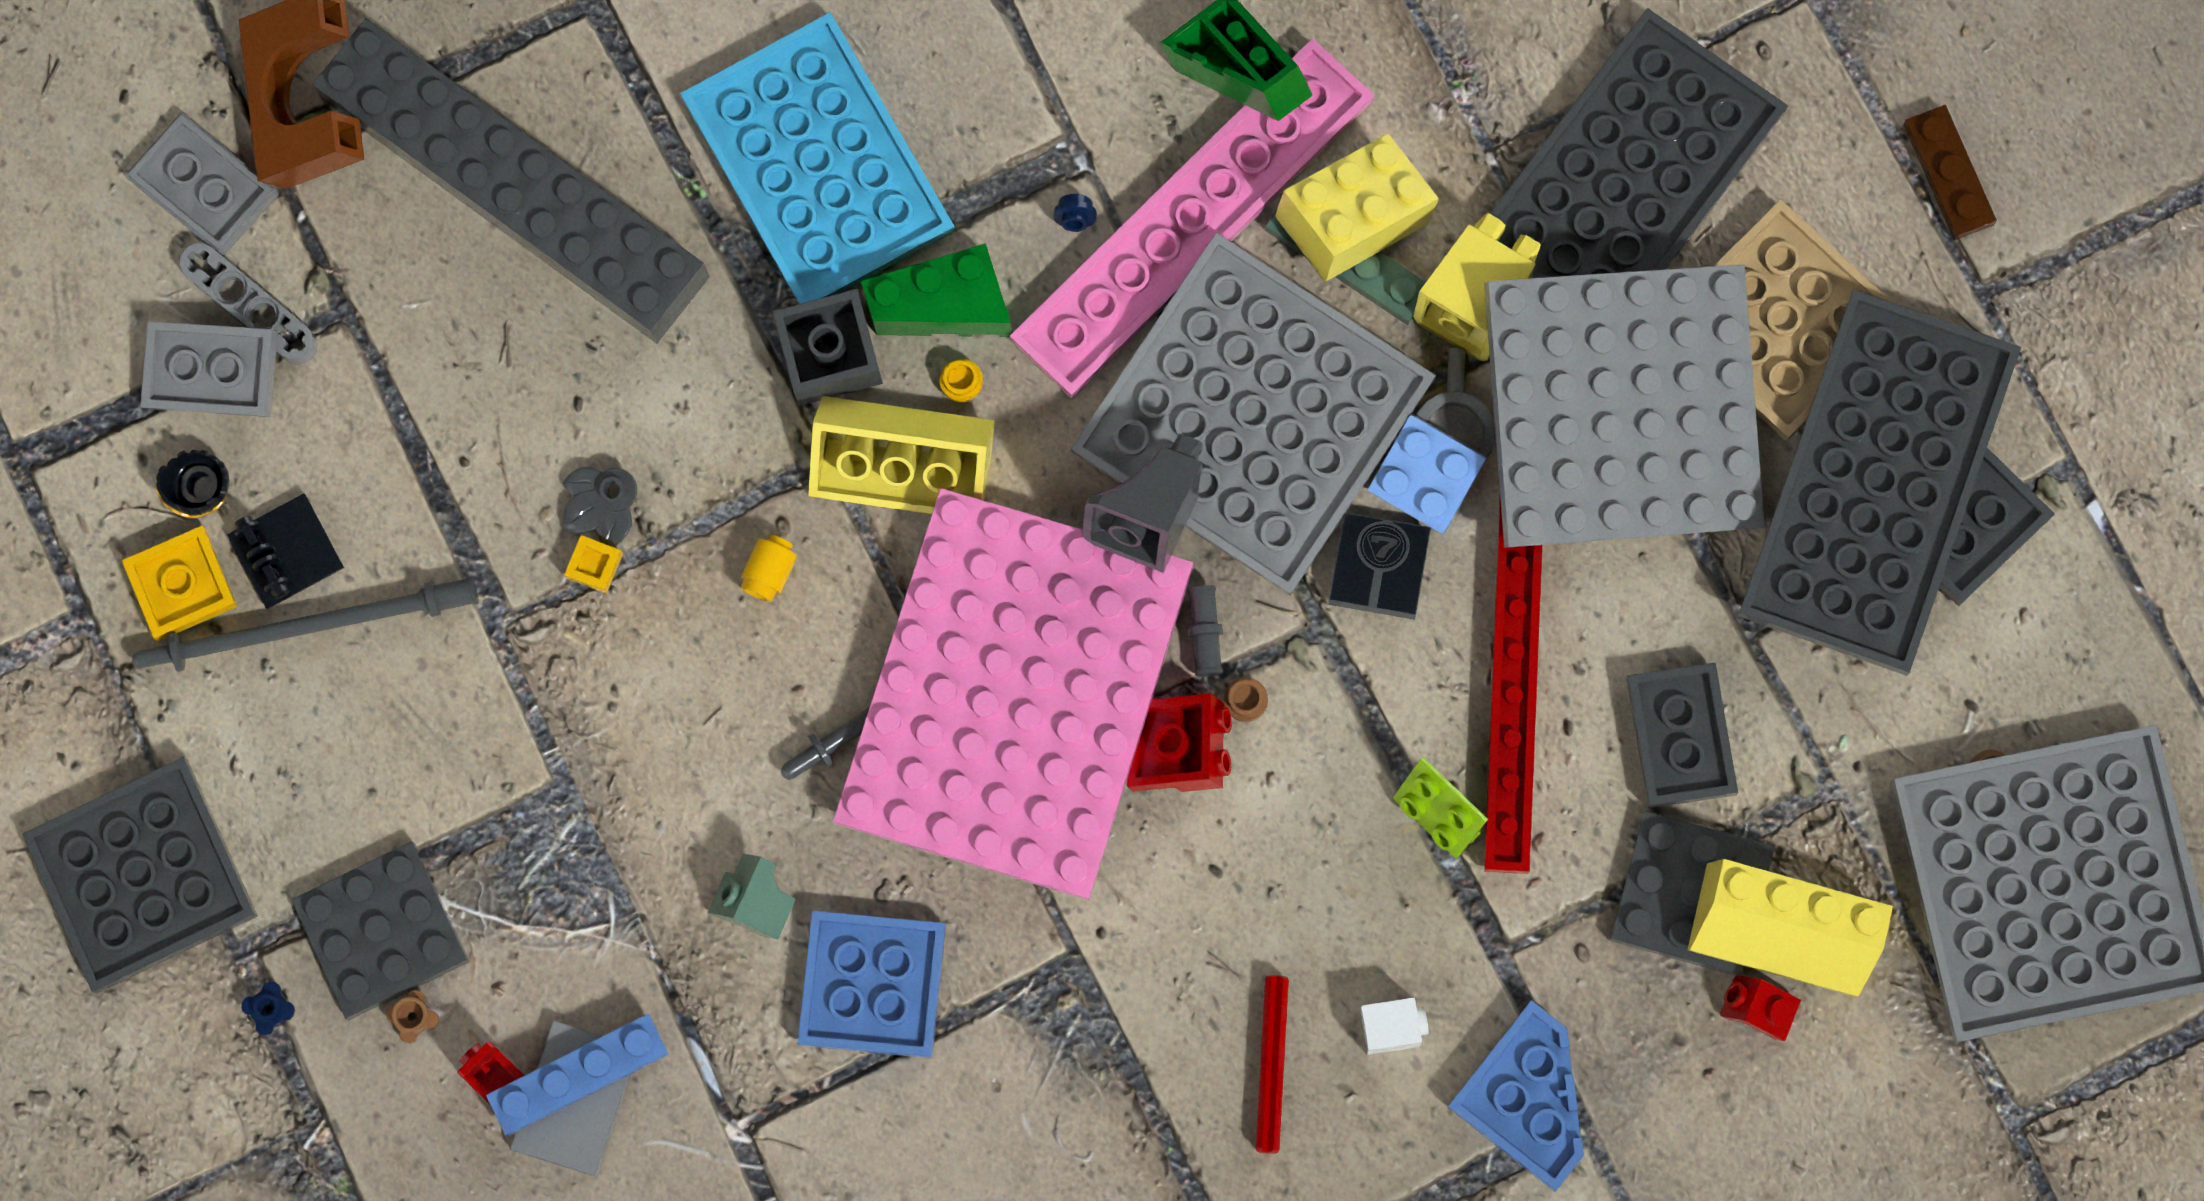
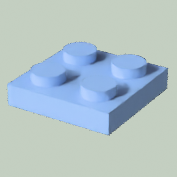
M1410 414L1367 491L1439 533L1445 534L1488 457L1416 415Z

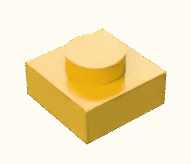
M581 535L564 576L569 580L607 594L622 559L623 552Z

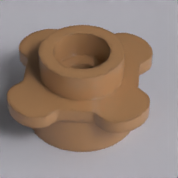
M419 990L410 991L406 998L390 1005L386 1010V1019L394 1023L396 1028L399 1029V1038L405 1043H414L420 1033L426 1029H434L439 1023L438 1014L429 1009L425 1003L424 993ZM410 1013L416 1014L414 1021L409 1020L408 1016Z

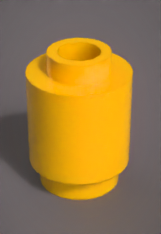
M769 534L767 540L758 538L740 576L743 579L740 589L759 600L772 603L775 595H781L798 557L791 551L793 544L772 534Z

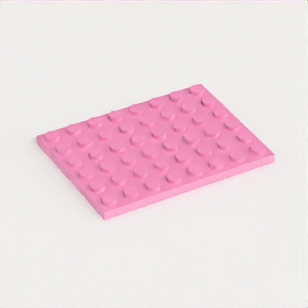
M940 488L835 813L834 824L1090 901L1193 569V562L1171 556L1164 573L1094 546L1083 537L1082 529Z

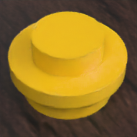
M968 359L950 361L944 366L940 374L939 381L943 393L955 402H967L974 399L980 393L983 386V376L980 368Z

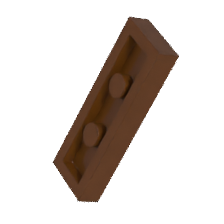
M1946 104L1906 119L1903 126L1953 240L1994 226L1997 219Z

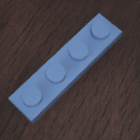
M648 1013L487 1094L486 1097L505 1135L508 1137L668 1056L669 1053Z

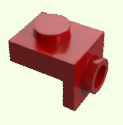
M1736 975L1732 984L1725 992L1720 1016L1727 1020L1742 1022L1774 1040L1785 1041L1801 999L1762 979Z
M487 1041L483 1046L479 1043L473 1045L460 1059L459 1062L463 1066L457 1071L489 1105L490 1103L486 1097L487 1094L525 1076L490 1041Z

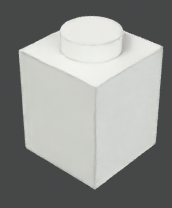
M1415 997L1362 1005L1360 1008L1367 1055L1420 1047L1422 1044L1421 1035L1429 1034L1425 1008H1416Z

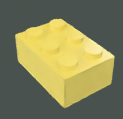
M1387 133L1283 190L1275 217L1326 282L1428 225L1439 198Z

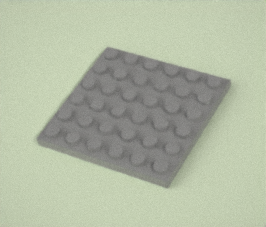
M1216 232L1072 446L1071 452L1122 484L1140 472L1154 458L1161 447L1171 449L1178 434H1183L1202 442V452L1198 458L1202 462L1198 498L1185 527L1291 596L1345 512L1406 423L1410 414H1412L1434 381L1436 375Z
M1745 264L1484 282L1504 548L1765 528Z
M2156 725L1894 778L1891 781L1954 1043L2204 992V913Z

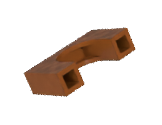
M285 0L238 19L258 182L288 189L364 160L360 119L328 111L297 123L290 107L291 83L302 61L317 50L349 38L345 0Z

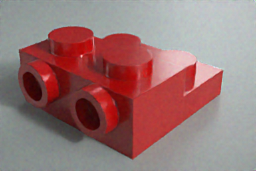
M1211 693L1152 699L1127 778V787L1134 792L1176 788L1181 792L1223 788V776H1229L1231 772L1230 754L1226 749H1223L1224 733H1229L1232 728V718L1228 707H1224V703Z

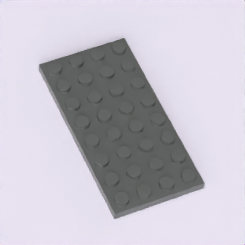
M1647 8L1491 211V215L1500 219L1506 225L1498 242L1512 249L1522 234L1540 243L1541 246L1535 261L1536 265L1532 278L1665 270L1670 266L1785 114L1788 105Z
M1853 289L1738 617L1908 676L2021 347Z

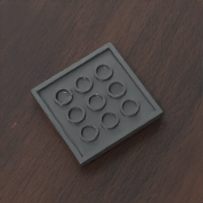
M181 757L22 834L92 993L98 994L258 917L188 759L185 757Z

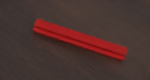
M1281 975L1266 976L1264 985L1255 1145L1256 1151L1263 1154H1276L1280 1150L1289 988L1288 977Z

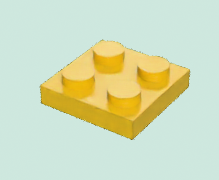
M203 525L122 560L151 634L157 642L168 638L170 633H179L238 607L207 529Z

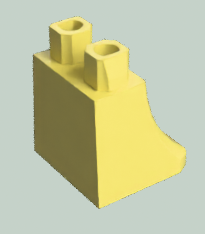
M1486 213L1474 227L1470 224L1466 227L1419 291L1413 315L1415 321L1421 327L1456 348L1465 349L1466 354L1479 361H1488L1490 358L1484 282L1532 278L1536 265L1535 261L1541 246L1539 242L1522 234L1512 249L1498 242L1506 225L1490 213Z

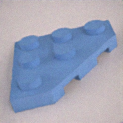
M1531 1000L1449 1104L1448 1109L1554 1192L1558 1190L1584 1156L1579 1128L1578 1107L1567 1028Z

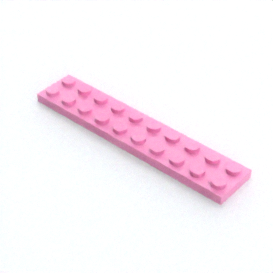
M1313 38L1292 58L1299 66L1313 94L1312 97L1280 121L1274 120L1244 105L1010 335V341L1071 399L1168 305L1216 232L1227 240L1233 241L1374 101L1375 95Z

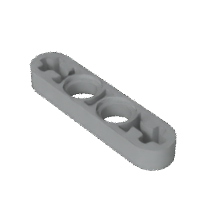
M205 243L191 244L184 249L180 255L179 264L181 271L190 282L245 328L273 329L278 331L276 353L290 364L301 365L314 357L318 344L316 337L309 328L226 258ZM196 257L202 260L207 258L206 261L209 266L218 273L214 280L201 269L195 271L196 267L192 262ZM231 280L242 282L244 291L240 298L234 301H226L222 298L221 291L224 284ZM267 306L275 309L276 316L271 325L264 328L254 325L253 315L259 308ZM283 327L294 338L299 339L304 335L302 338V342L305 345L304 349L299 351L293 348L288 352L291 347L279 334Z

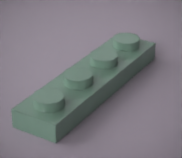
M1275 212L1265 226V231L1305 257L1276 219ZM1382 252L1376 253L1335 276V278L1406 325H1409L1414 318L1413 315L1419 291L1426 283V281Z

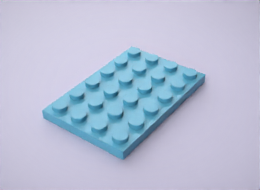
M831 12L680 93L798 304L843 293L858 285L861 281L869 279L955 232L954 224Z

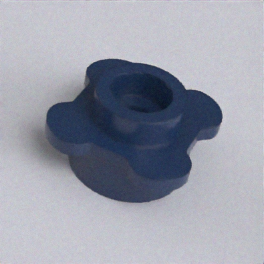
M275 982L265 983L261 992L254 997H246L241 1005L242 1011L250 1015L255 1021V1029L261 1035L271 1034L275 1027L282 1025L286 1020H291L295 1014L294 1005L287 1002L281 995V987ZM267 1004L272 1006V1010L269 1013L264 1010Z

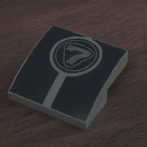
M1345 512L1328 605L1415 620L1431 527Z

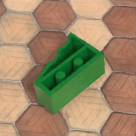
M1238 0L1214 1L1160 42L1176 72L1274 120L1280 121L1313 96L1299 66Z
M986 243L861 281L877 335L932 336V334H958L962 337H973V334L1010 337L1013 333Z

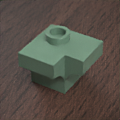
M743 853L735 873L725 872L707 913L741 926L760 936L778 940L796 899L783 893L777 887L774 881L775 863L760 856Z

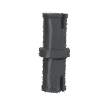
M1214 585L1188 588L1192 626L1188 627V637L1193 638L1195 676L1197 677L1216 676L1223 673L1219 636L1223 634L1222 624H1218L1216 586Z

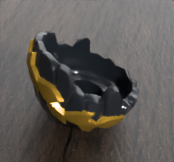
M182 450L177 454V457L172 458L166 466L163 465L158 470L159 473L156 477L157 483L155 487L158 497L165 507L181 517L197 518L215 512L226 500L230 483L228 470L223 461H220L214 455H210L205 450H191L189 453Z

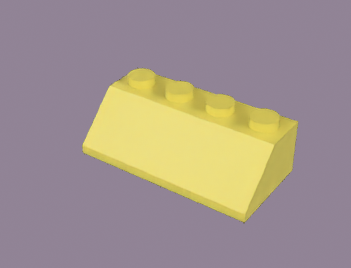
M822 396L812 427L808 496L927 514L933 513L940 488L984 501L992 456L995 420Z
M1721 859L1707 863L1687 950L1858 997L1884 950L1893 906Z

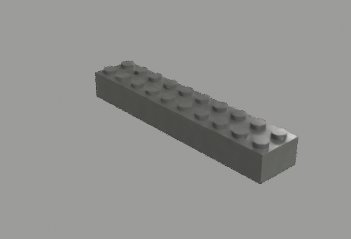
M366 18L312 84L322 101L341 114L360 119V127L363 131L656 344H658L710 277L704 262Z

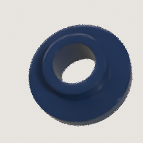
M1068 194L1059 199L1058 205L1054 208L1053 218L1065 230L1080 232L1096 222L1097 211L1089 197L1081 194Z

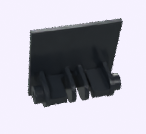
M305 493L255 520H252L251 516L240 518L235 522L237 529L227 534L267 610L344 569Z

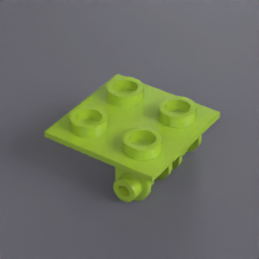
M1424 757L1420 759L1393 796V799L1400 805L1402 811L1409 818L1416 820L1432 836L1437 846L1448 851L1456 860L1470 843L1472 844L1483 833L1481 828L1488 820Z

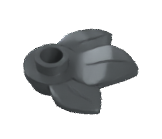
M592 467L576 469L563 481L565 488L574 496L568 502L563 512L564 530L571 533H585L596 529L601 543L616 547L627 536L632 526V516L629 507L634 503L637 496V484L634 477L628 471L619 468H611L604 472ZM613 482L618 483L620 487V492L615 498H612L608 491L609 486Z

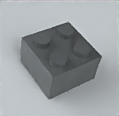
M857 289L773 311L791 384L799 406L820 401L822 396L835 397L883 384Z

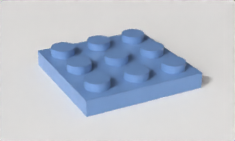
M812 911L797 1044L806 1047L932 1058L946 924Z

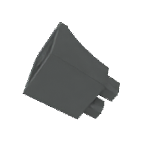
M1178 434L1171 449L1161 447L1154 458L1135 476L1111 489L1090 495L1085 504L1083 537L1094 546L1164 573L1198 498L1202 462L1198 458L1202 452L1203 443L1183 434Z

